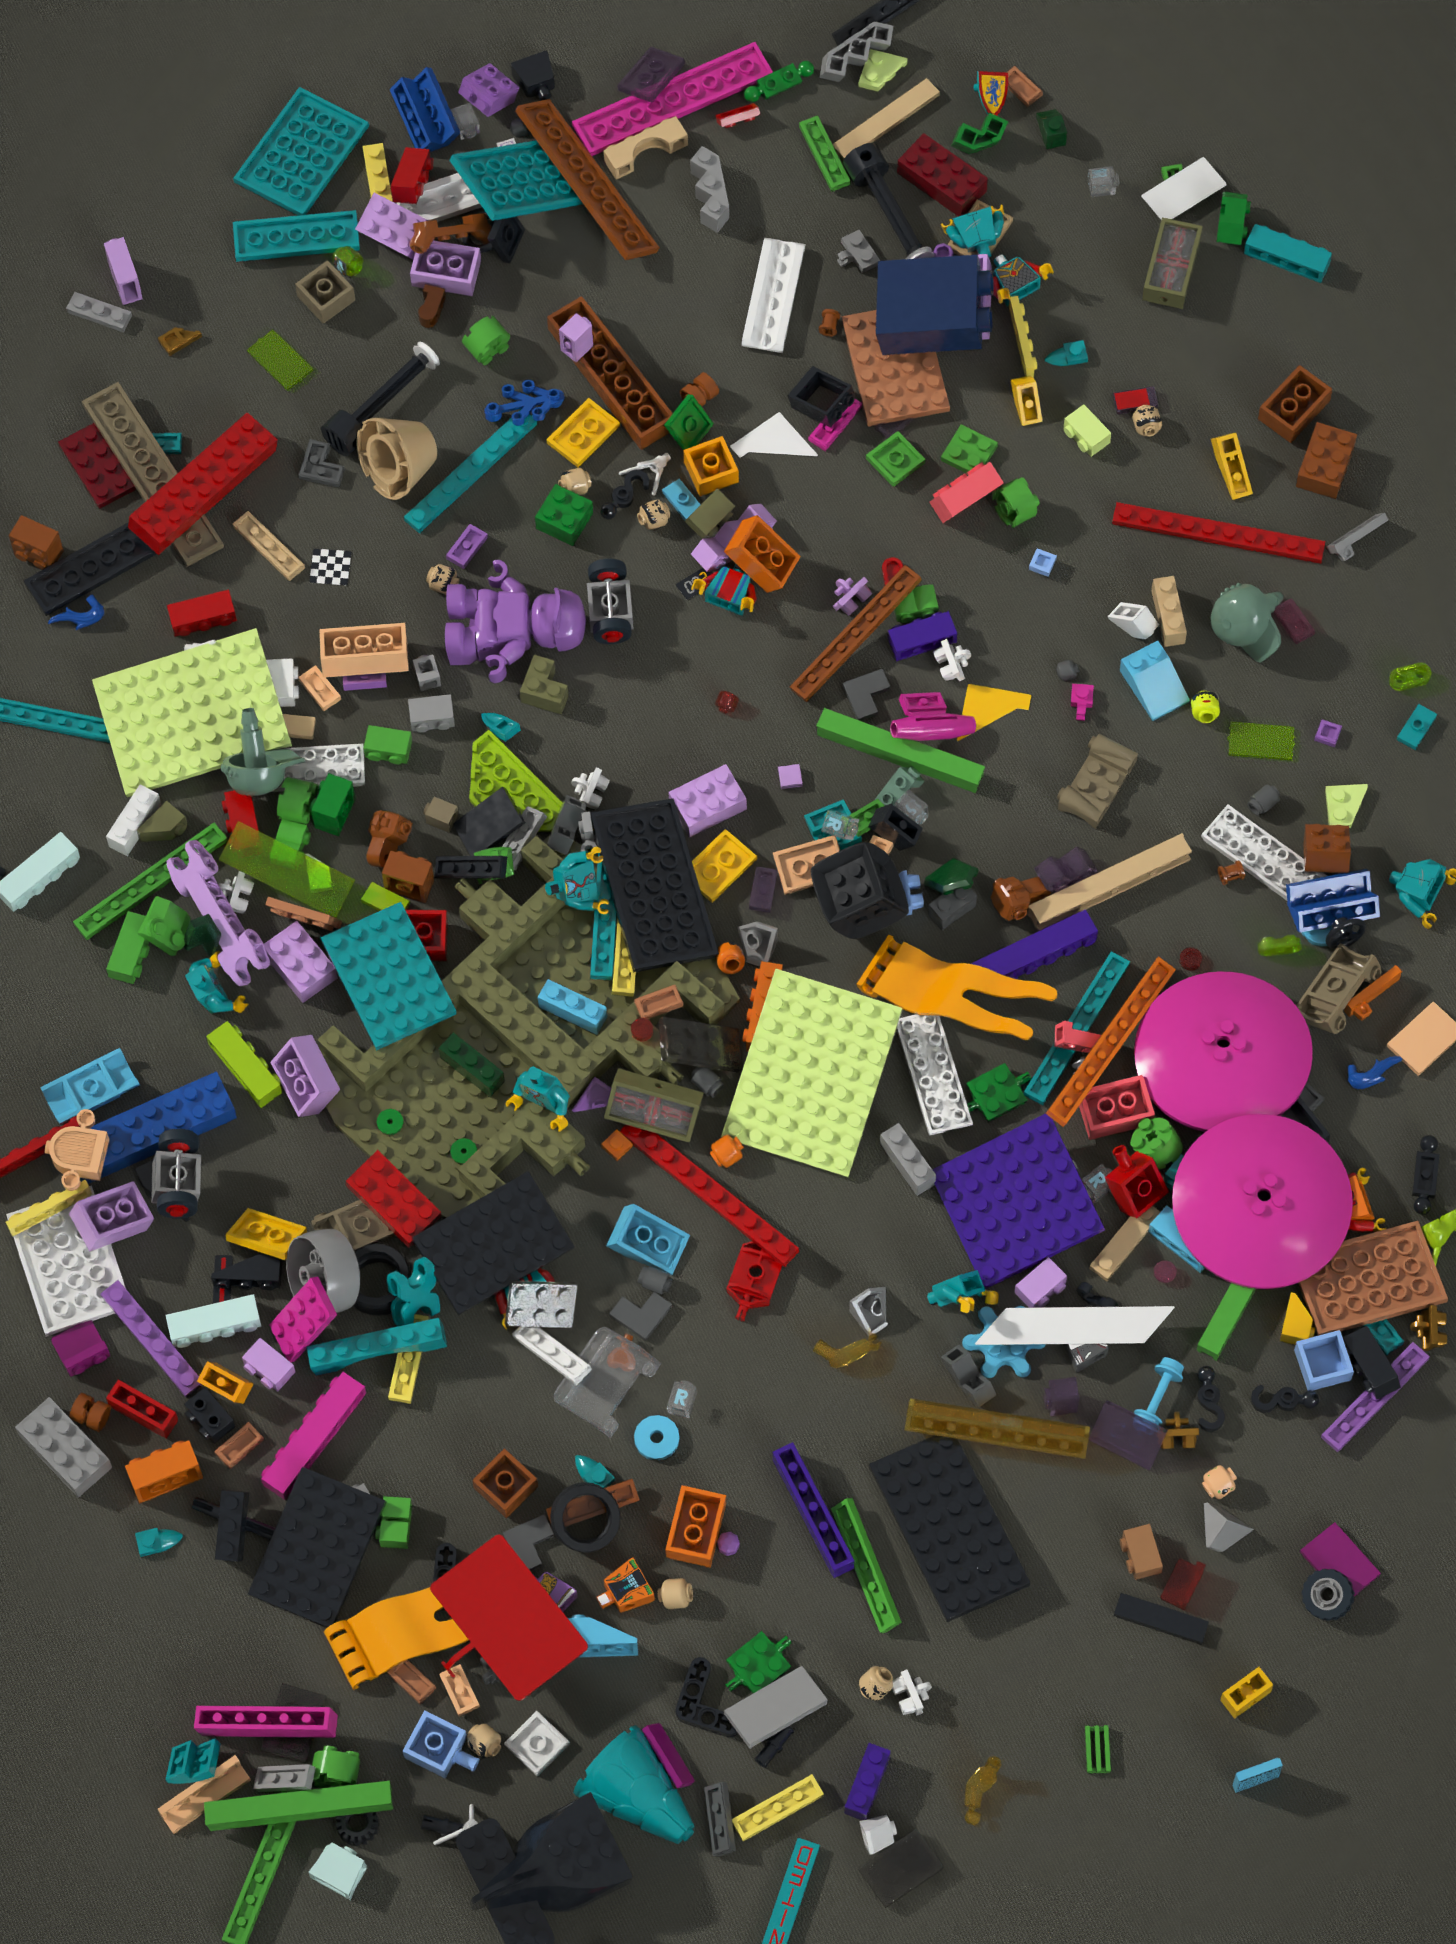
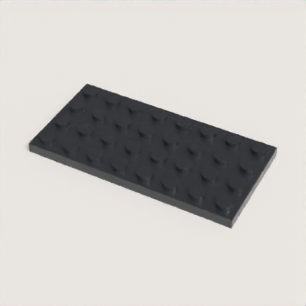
M674 798L591 812L592 829L597 846L601 848L600 856H603V868L633 973L672 966L676 961L684 964L716 958L719 954Z
M952 1428L869 1464V1468L946 1622H950L1030 1586V1581Z

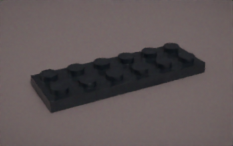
M128 523L25 579L24 583L45 616L155 556L156 552L128 528Z

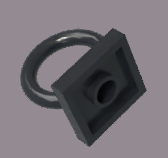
M517 216L495 220L487 238L489 240L488 243L481 245L473 243L470 233H468V237H464L462 240L465 246L480 248V253L495 249L503 263H511L525 228Z

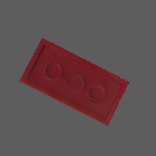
M94 423L58 441L59 447L99 509L136 490L131 479Z

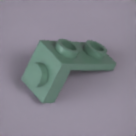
M899 767L875 800L879 799L885 806L893 804L897 807L912 787L920 788L924 780L920 777V772L913 767Z

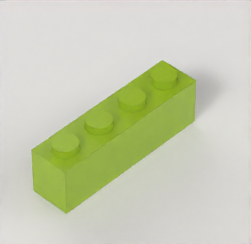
M226 1021L206 1036L208 1045L258 1106L262 1108L282 1093L280 1079L275 1073L271 1074L268 1071L269 1066L262 1057L258 1058L254 1054L256 1050L249 1041L245 1043L241 1038L243 1035L236 1025L232 1027Z

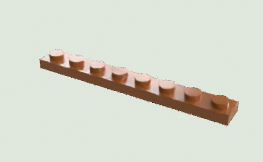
M904 565L790 686L791 691L807 703L922 581L921 576Z

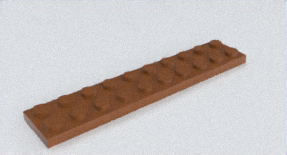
M547 99L518 105L515 110L517 115L624 260L657 253L660 247L551 100Z

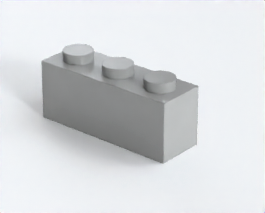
M899 1123L880 1134V1145L917 1196L935 1185L936 1174Z

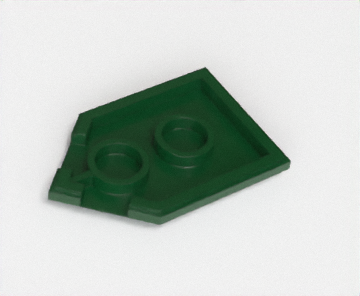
M952 858L925 877L924 884L926 887L943 895H948L954 892L953 889L963 888L966 890L971 888L974 883L972 879L977 876L979 870L977 867Z

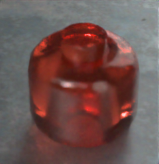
M723 690L719 692L715 705L721 713H732L738 705L739 698Z

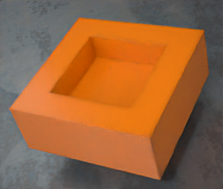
M616 1129L601 1143V1147L618 1161L633 1147V1143Z

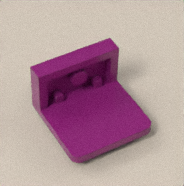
M92 1320L75 1325L51 1339L70 1377L78 1375L93 1365L100 1364L111 1357L104 1340L102 1341Z

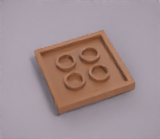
M271 897L267 898L265 904L271 907L270 912L289 919L293 918L309 925L313 924L325 930L333 931V928L340 929L342 924L341 920L333 916Z

